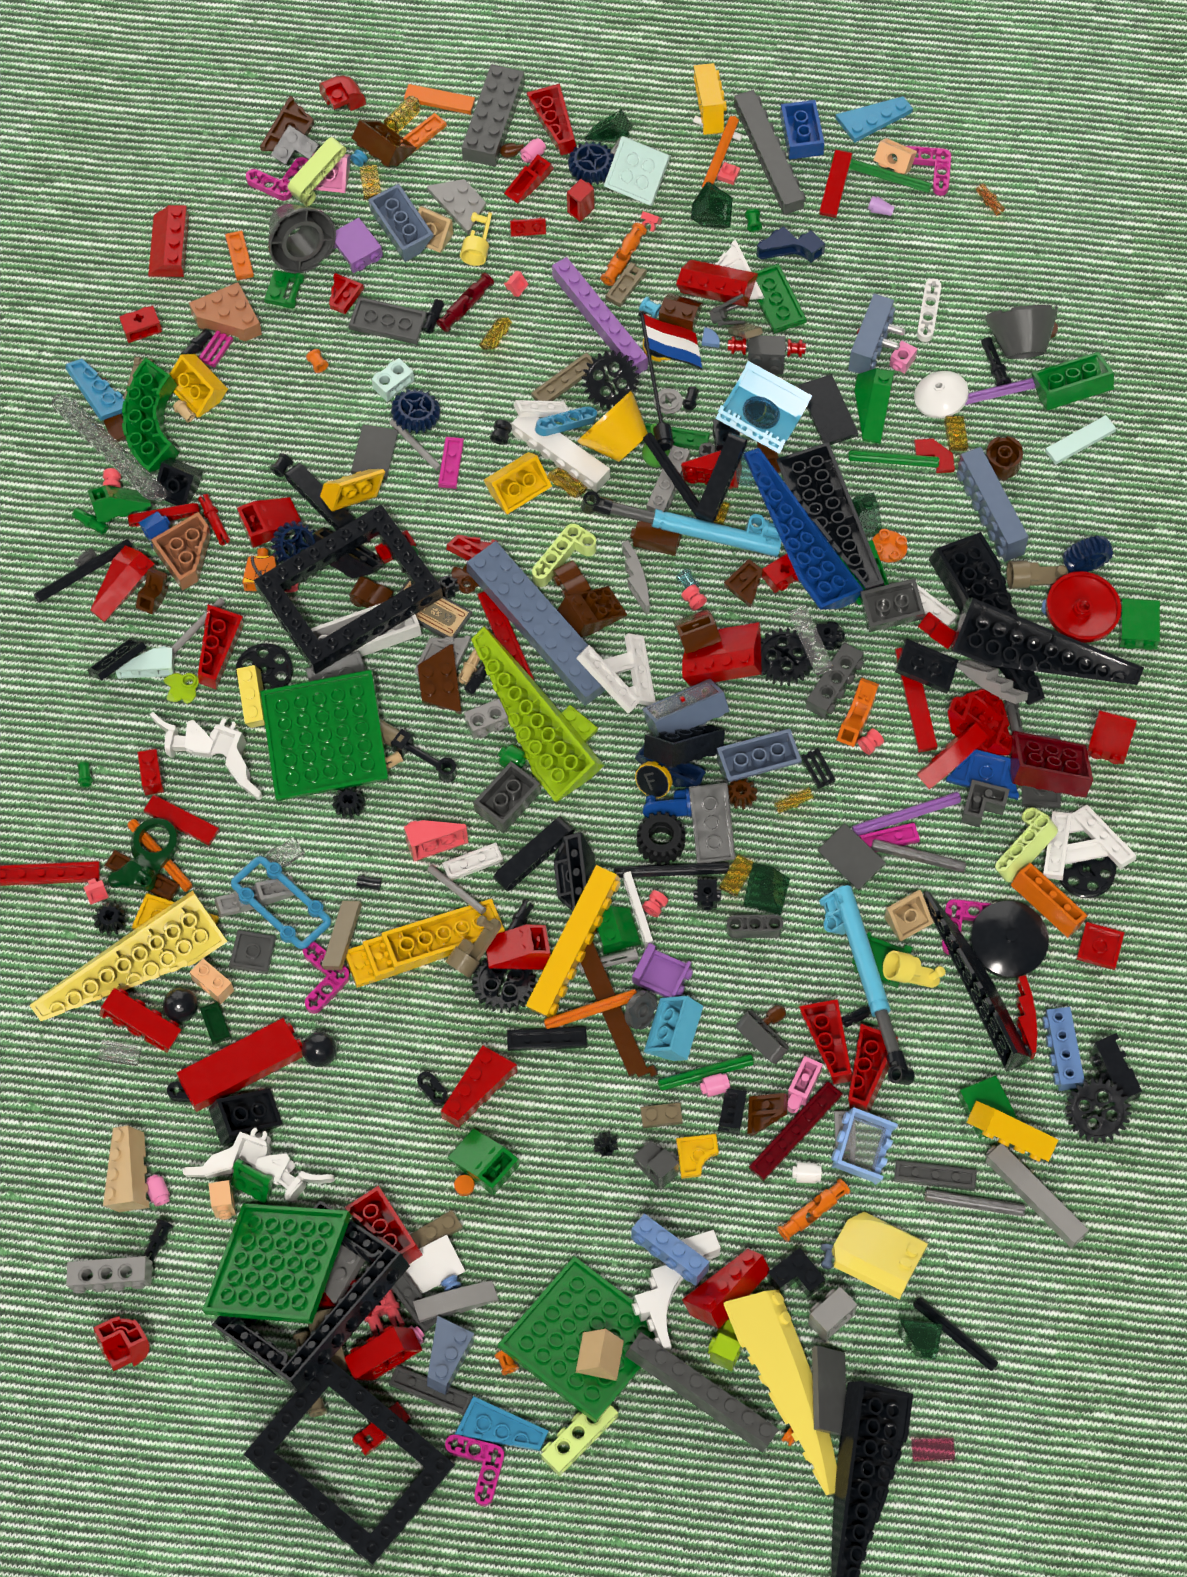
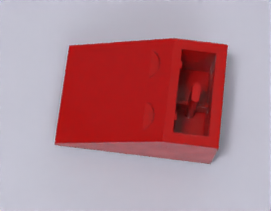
M721 451L683 462L681 467L684 481L690 484L704 483L707 485ZM741 460L728 489L738 488L742 471Z
M290 497L253 501L237 507L239 519L252 548L275 538L273 533L278 531L279 526L284 527V523L288 522L290 524L292 521H295L298 524L301 522Z
M526 924L498 933L486 950L488 968L544 970L551 954L546 925Z

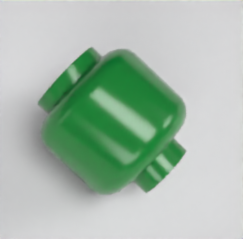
M513 744L508 745L507 748L503 746L497 755L500 757L499 765L503 768L510 762H513L522 769L527 761L525 752Z

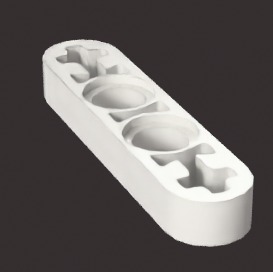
M929 279L925 284L917 337L922 342H928L933 338L941 292V283L937 279ZM931 286H935L934 294H930ZM933 300L935 304L929 306L926 304V301ZM931 315L933 319L927 321L923 318V316ZM924 327H928L927 335L923 334Z

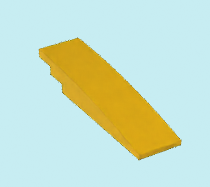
M492 899L479 902L486 908V912L482 915L488 921L497 919L501 922ZM469 905L382 932L381 936L363 941L362 945L348 949L345 959L356 988L448 957L463 939H467L474 944L484 929L483 926L477 925V918L482 915ZM502 923L498 933L505 931Z

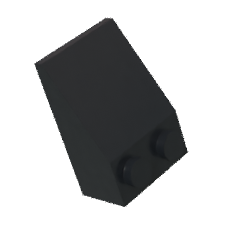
M270 1088L216 1099L209 1107V1112L221 1145L234 1143L239 1132L250 1135L252 1129L257 1128V1134L283 1125Z

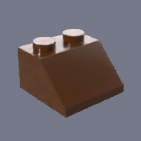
M669 293L664 297L659 310V321L677 325L693 332L703 302Z

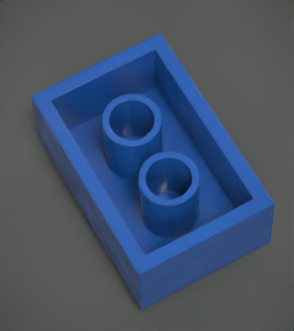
M809 100L781 104L780 119L788 158L797 159L823 155L824 138L816 101Z

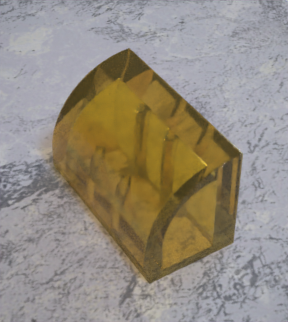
M408 96L384 119V124L396 133H399L420 112L419 99L414 96Z

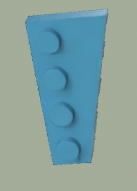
M902 96L836 114L835 119L855 143L911 114L913 108Z
M83 359L66 364L65 369L100 421L122 413L123 401H125L122 398L123 395L118 391L115 392L110 387V383L105 379L102 380L89 364Z
M473 1396L455 1435L540 1452L549 1431Z

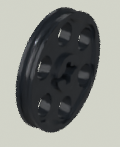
M262 643L248 648L241 654L236 664V669L243 668L242 664L244 661H252V665L261 670L262 683L269 684L271 686L270 689L288 686L293 675L290 657L282 648L274 644ZM261 650L268 651L266 657H259L258 653ZM277 657L285 658L282 664L275 663ZM265 667L267 669L266 673L262 674V670ZM283 673L286 675L283 681L276 679L278 674Z
M1108 856L1103 861L1091 859L1072 863L1073 867L1071 869L1064 868L1063 880H1059L1064 889L1072 895L1081 898L1098 897L1112 886L1116 875V864ZM1083 867H1089L1090 871L1083 872ZM1107 870L1110 872L1111 877L1103 878L1100 872ZM1075 878L1079 884L1073 887L1069 885L1068 880ZM1089 883H1095L1098 886V889L1096 891H1090L1087 888V885Z

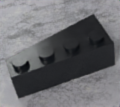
M707 725L690 728V731L675 730V734L659 732L657 737L652 734H646L644 757L663 763L666 767L675 768L679 764H688L693 760H702L706 756H715L717 748L724 746L725 730Z

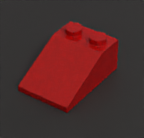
M1099 710L1087 750L1088 755L1094 759H1104L1113 764L1124 765L1137 720Z

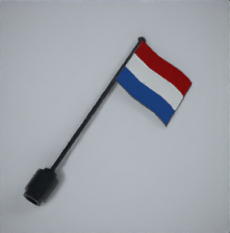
M640 311L638 316L641 317L659 423L653 428V432L662 449L667 451L673 447V434L671 426L662 420L650 351L668 359L690 364L702 370L696 333L677 325L659 321L645 315L644 311Z

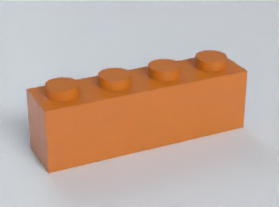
M1031 863L1024 867L1011 883V886L1067 938L1080 928L1088 916Z

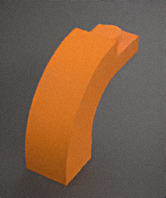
M864 678L860 679L854 700L845 720L841 724L836 741L852 747L856 745L871 713L879 684Z

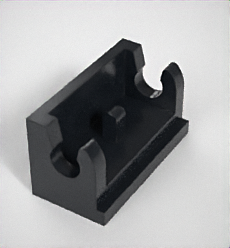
M727 1089V1092L724 1094L718 1131L740 1134L747 1091Z

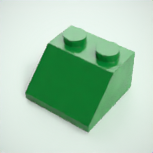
M610 906L608 910L605 909L602 915L603 921L599 927H596L603 955L640 945L641 941L630 908Z

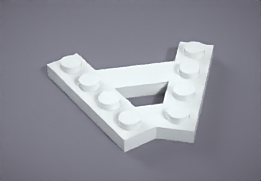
M628 633L625 636L627 653L603 660L588 645L576 659L627 713H630L637 704L649 706L656 703L644 636ZM630 670L633 686L628 687L617 674Z
M1088 805L1073 813L1052 811L1051 820L1058 828V833L1047 845L1043 875L1048 879L1063 880L1065 864L1108 856L1122 869L1136 860V854ZM1084 831L1092 839L1068 844L1069 833Z

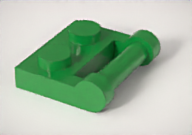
M274 270L264 298L265 303L295 308L297 303L296 297L305 276L301 273L292 274ZM290 282H294L289 298L285 299Z
M238 1158L233 1166L234 1172L231 1185L252 1196L254 1199L266 1203L270 1197L274 1177L269 1174L267 1176L244 1164V1161Z

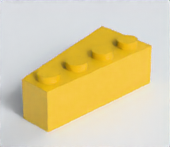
M714 63L694 65V83L701 113V123H703V135L723 133L724 111H727L726 100H724L719 70L715 69Z
M976 1101L966 1122L982 1130V1135L993 1139L995 1136L999 1138L997 1142L1007 1147L1012 1144L1014 1145L1013 1150L1025 1154V1151L1030 1153L1029 1157L1038 1162L1041 1159L1049 1162L1059 1141L1028 1124Z

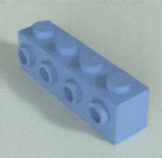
M1071 1008L1048 1009L1045 1016L1042 1017V1024L1044 1029L1047 1028L1048 1033L1046 1035V1045L1051 1049L1049 1060L1050 1065L1054 1066L1055 1073H1053L1054 1085H1058L1059 1091L1077 1089V1085L1083 1087L1084 1074Z
M643 1214L632 1227L631 1239L648 1250L652 1256L664 1262L667 1267L679 1273L686 1281L697 1286L709 1271L710 1262L646 1214Z

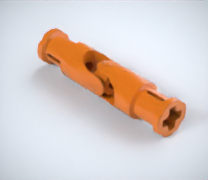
M640 223L632 225L631 232L622 241V248L620 247L615 252L607 265V271L600 277L604 284L608 286L614 285L615 279L622 273L631 258V254L640 244L641 237L646 234L647 229L644 225Z
M839 1178L835 1185L830 1189H825L813 1201L802 1207L782 1227H777L781 1237L786 1242H789L790 1238L798 1231L802 1232L824 1212H827L836 1205L837 1200L845 1194L848 1195L850 1193L849 1187ZM807 1213L811 1215L809 1218H806Z

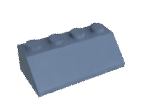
M399 183L368 199L371 213L404 262L419 255L433 238L432 231Z
M791 729L717 748V761L721 773L727 782L802 763Z

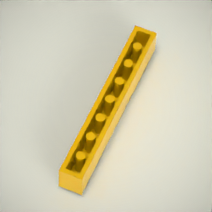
M595 866L526 1004V1007L547 1018L557 1013L558 1003L561 997L563 998L566 995L567 985L570 980L574 979L577 972L576 967L579 962L583 961L587 945H590L594 939L593 932L596 927L601 925L603 921L602 915L605 909L608 910L610 907L613 893L617 892L621 882L617 874L600 866Z

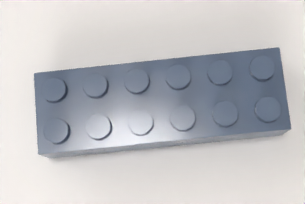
M979 447L962 453L958 462L957 478L960 482H963L965 493L968 497L970 496L974 510L978 511L981 524L986 526L990 541H994L998 556H1001L1003 561L1006 562L1024 555L1029 536L983 449Z

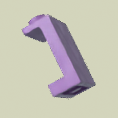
M360 218L336 230L334 249L337 248L349 263L352 273L363 270L366 266L379 261L383 257L382 247Z
M649 943L632 976V983L665 998L682 996L685 990L683 985L686 980H690L694 971L692 969V962L688 961L686 964L657 951L656 946Z

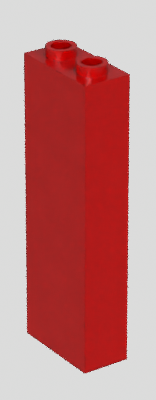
M284 1018L177 1072L178 1080L195 1111L198 1112L212 1105L216 1099L225 1098L302 1058V1043L299 1038H294L293 1033L295 1032L290 1022L286 1024Z

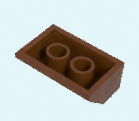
M359 120L351 139L357 142V146L368 150L369 155L380 159L381 163L387 167L398 166L417 148L380 120Z

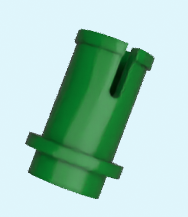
M80 762L77 764L79 772L78 783L81 787H89L93 782V778L90 775V763Z

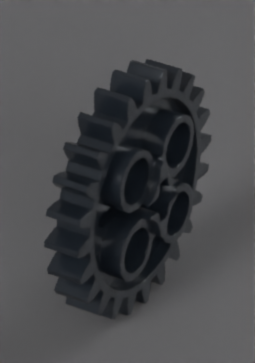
M612 350L611 355L607 351L604 352V356L598 353L597 360L592 357L593 364L587 363L589 370H583L587 373V376L582 377L586 381L582 386L588 388L584 393L590 394L588 399H594V405L600 402V408L602 409L606 405L607 409L610 410L612 405L614 407L630 391L632 393L633 391H639L635 387L636 384L641 383L639 380H636L640 376L639 373H635L638 367H632L634 361H628V355L622 358V352H619L617 356L614 350ZM614 364H619L617 372H612ZM604 366H607L609 375L614 378L612 381L618 390V395L615 394L613 385L608 382L610 378L604 370ZM598 372H603L601 380H596L595 378ZM622 380H626V381H627L626 387L623 388V389H620V388H619V383H620ZM610 388V395L604 397V389Z
M779 628V633L772 630L771 636L766 633L765 639L761 638V676L766 675V681L772 678L773 684L780 681V686L784 682H787V685L790 686L791 681L798 684V678L804 681V675H810V670H813V663H815V651L812 650L813 644H808L809 638L803 639V633L796 635L797 630L790 633L789 628L786 629V632ZM784 643L787 646L781 647L779 644ZM794 654H801L802 656L796 657ZM768 657H774L775 660H769ZM784 667H789L790 670L787 671V670H784L783 668H784Z
M482 960L483 966L478 965L477 971L473 972L474 978H472V991L475 992V998H479V1004L485 1002L486 1009L492 1006V1012L499 1008L500 1013H503L504 1009H507L508 1013H510L511 1008L518 1011V1005L525 1007V1001L528 1002L536 986L533 969L488 968L486 960ZM507 970H510L507 975V981L504 982ZM501 985H503L501 996L497 997L500 993Z
M1091 1078V1084L1084 1080V1087L1077 1085L1078 1092L1071 1091L1074 1098H1067L1072 1103L1065 1107L1071 1110V1113L1066 1115V1117H1072L1068 1124H1075L1076 1127L1073 1129V1132L1080 1130V1138L1084 1134L1087 1135L1086 1141H1089L1091 1137H1094L1095 1143L1098 1142L1099 1138L1105 1143L1106 1137L1113 1141L1114 1133L1120 1136L1119 1129H1127L1123 1123H1130L1126 1116L1131 1115L1132 1112L1126 1111V1108L1130 1107L1131 1104L1125 1103L1129 1096L1122 1097L1121 1094L1124 1092V1089L1116 1090L1118 1083L1113 1087L1110 1086V1079L1106 1084L1103 1083V1078H1100L1098 1083H1096L1094 1078ZM1099 1092H1106L1109 1100L1105 1103L1099 1101ZM1081 1100L1089 1101L1090 1109L1088 1111L1080 1108ZM1115 1102L1114 1106L1103 1110L1101 1116L1096 1113L1086 1119L1082 1118L1083 1115L1096 1109L1095 1105L1100 1108ZM1109 1110L1116 1111L1118 1115L1117 1120L1110 1121L1107 1118V1112ZM1095 1118L1099 1121L1097 1129L1089 1127L1088 1122L1090 1119Z

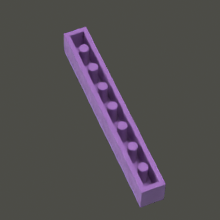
M565 257L553 264L552 277L610 350H614L616 356L619 352H622V358L628 355V361H634L632 367H638L635 373L640 374L647 370L648 357L571 261Z

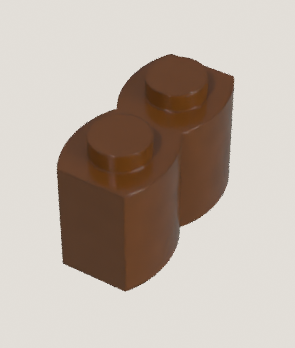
M573 560L553 570L554 576H552V580L556 586H560L562 589L561 594L563 598L591 590L587 580Z
M359 577L349 596L353 605L369 608L393 597V591L365 577Z

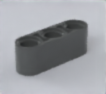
M733 915L728 918L726 925L727 935L735 939L777 938L783 931V919L778 915ZM736 924L740 928L732 929L730 926ZM757 924L759 928L752 929L750 925ZM777 924L779 928L772 929L770 925Z
M748 1010L735 1025L737 1030L773 1064H777L789 1050L788 1045L751 1010Z

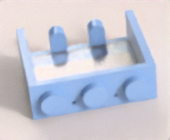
M853 1107L848 1112H845L842 1118L844 1126L837 1136L836 1141L839 1143L831 1157L833 1161L832 1168H837L869 1180L876 1185L883 1180L884 1176L880 1175L881 1169L887 1164L888 1159L885 1158L886 1151L893 1143V1140L890 1139L891 1133L898 1127V1124Z

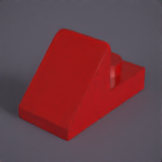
M928 612L918 625L920 629L946 649H949L953 644L956 631L931 612Z

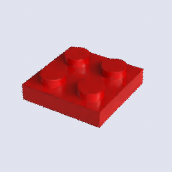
M1086 922L1076 960L1115 970L1125 932Z

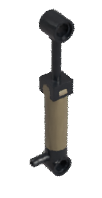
M380 719L383 742L390 746L393 752L398 751L401 757H404L407 751L434 766L438 771V777L441 781L449 783L455 780L457 769L453 759L442 758L440 761L413 745L412 734L403 729L398 730ZM445 768L451 769L449 772H444L443 770Z

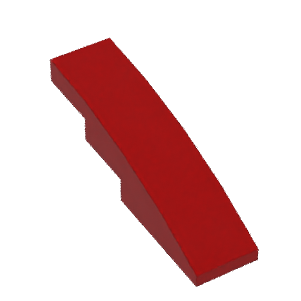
M975 722L948 743L946 748L932 759L931 763L917 773V776L930 790L988 738V735Z
M1024 975L1018 977L1016 983L1021 995L1016 1002L1021 1015L1017 1019L1016 1026L1021 1030L1024 1045L1027 1044L1030 1049L1031 1060L1034 1059L1037 1050V1019L1033 995L1027 977Z

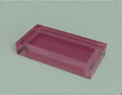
M954 1438L911 1440L913 1462L955 1460Z

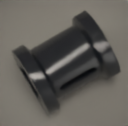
M280 453L275 464L270 466V470L276 476L283 477L288 466L293 464V460L288 455Z

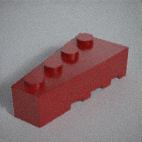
M560 83L527 92L529 105L560 155L573 152L574 147L577 146Z
M209 604L207 605L198 669L199 684L217 689L244 626L243 616Z
M113 988L101 1006L99 1016L104 1019L107 1016L110 1017L116 1026H126L131 1034L141 1037V1035L145 1036L144 1040L147 1043L168 1053L181 1033L182 1029L179 1028V1024L173 1020L167 1021L162 1018L163 1015L157 1010L153 1009L151 1011L146 1008V1004L141 1000H133L125 990Z
M838 999L799 1006L800 1014L833 1085L851 1082L852 1072Z
M864 1024L860 1025L848 1101L850 1109L854 1107L869 1113L889 1070V1065L886 1058L888 1053L881 1031Z
M482 1045L441 1109L442 1119L460 1128L484 1102L486 1103L498 1089L505 1085V1082L511 1076L513 1077L517 1073V1064Z
M379 1185L344 1207L346 1211L350 1212L351 1219L401 1253L408 1264L423 1256Z
M746 1249L683 1298L682 1301L690 1316L720 1329L729 1319L723 1303L749 1296L767 1276L770 1269L762 1254Z

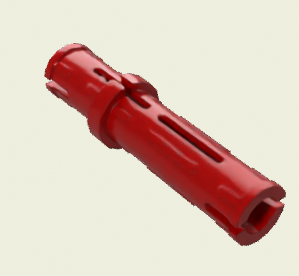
M203 494L204 499L202 496L198 498L204 510L203 514L205 518H208L219 545H226L224 540L228 544L230 538L217 514L218 510L213 506L209 495Z

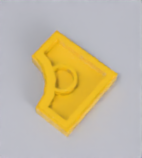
M716 1134L676 1138L681 1179L701 1177L702 1167L705 1162L711 1157L719 1155Z

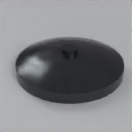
M1000 901L987 906L976 917L970 931V946L985 970L1002 978H1018L1030 974L1042 963L1047 954L1049 936L1044 921L1032 908L1020 902Z

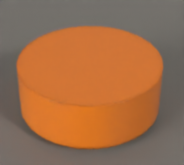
M468 1175L458 1176L454 1182L456 1193L461 1196L470 1195L475 1188L474 1180Z

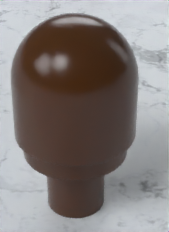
M515 143L504 144L500 148V154L504 158L514 157L524 148L523 143L518 145Z
M775 1005L765 1013L766 1017L762 1020L767 1025L770 1023L773 1025L777 1024L785 1018L786 1010L781 1005Z

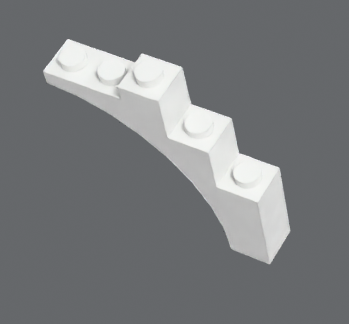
M714 1230L681 1240L707 1260L720 1256L721 1247ZM664 1265L651 1270V1276L648 1278L652 1290L635 1295L632 1309L635 1316L639 1315L640 1321H647L649 1331L654 1332V1342L671 1353V1343L667 1332V1311L674 1292L684 1278L675 1270Z

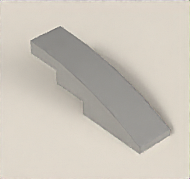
M629 540L622 543V553L627 559L625 560V571L629 575L628 588L644 613L648 615L650 614V604L644 571L637 554Z
M972 660L957 663V668L968 678L997 697L1014 704L1027 700L1028 693L1014 689L1012 680L998 676V668Z
M287 876L294 883L292 876ZM278 879L256 882L253 887H248L253 890L254 898L262 906L294 896ZM236 891L233 894L215 897L214 900L219 917L254 909L250 904H242L238 899Z
M488 1281L435 1294L413 1301L421 1323L437 1316L442 1318L457 1312L461 1314L499 1301L493 1282Z

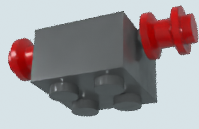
M758 335L749 338V342L746 344L745 338L736 340L735 336H732V340H728V351H731V354H734L735 351H741L743 355H746L747 348L748 361L773 375L783 374L786 350L787 357H790L791 354H797L801 358L802 354L806 352V343H802V339L798 343H792L791 339H788V344H785L786 336Z

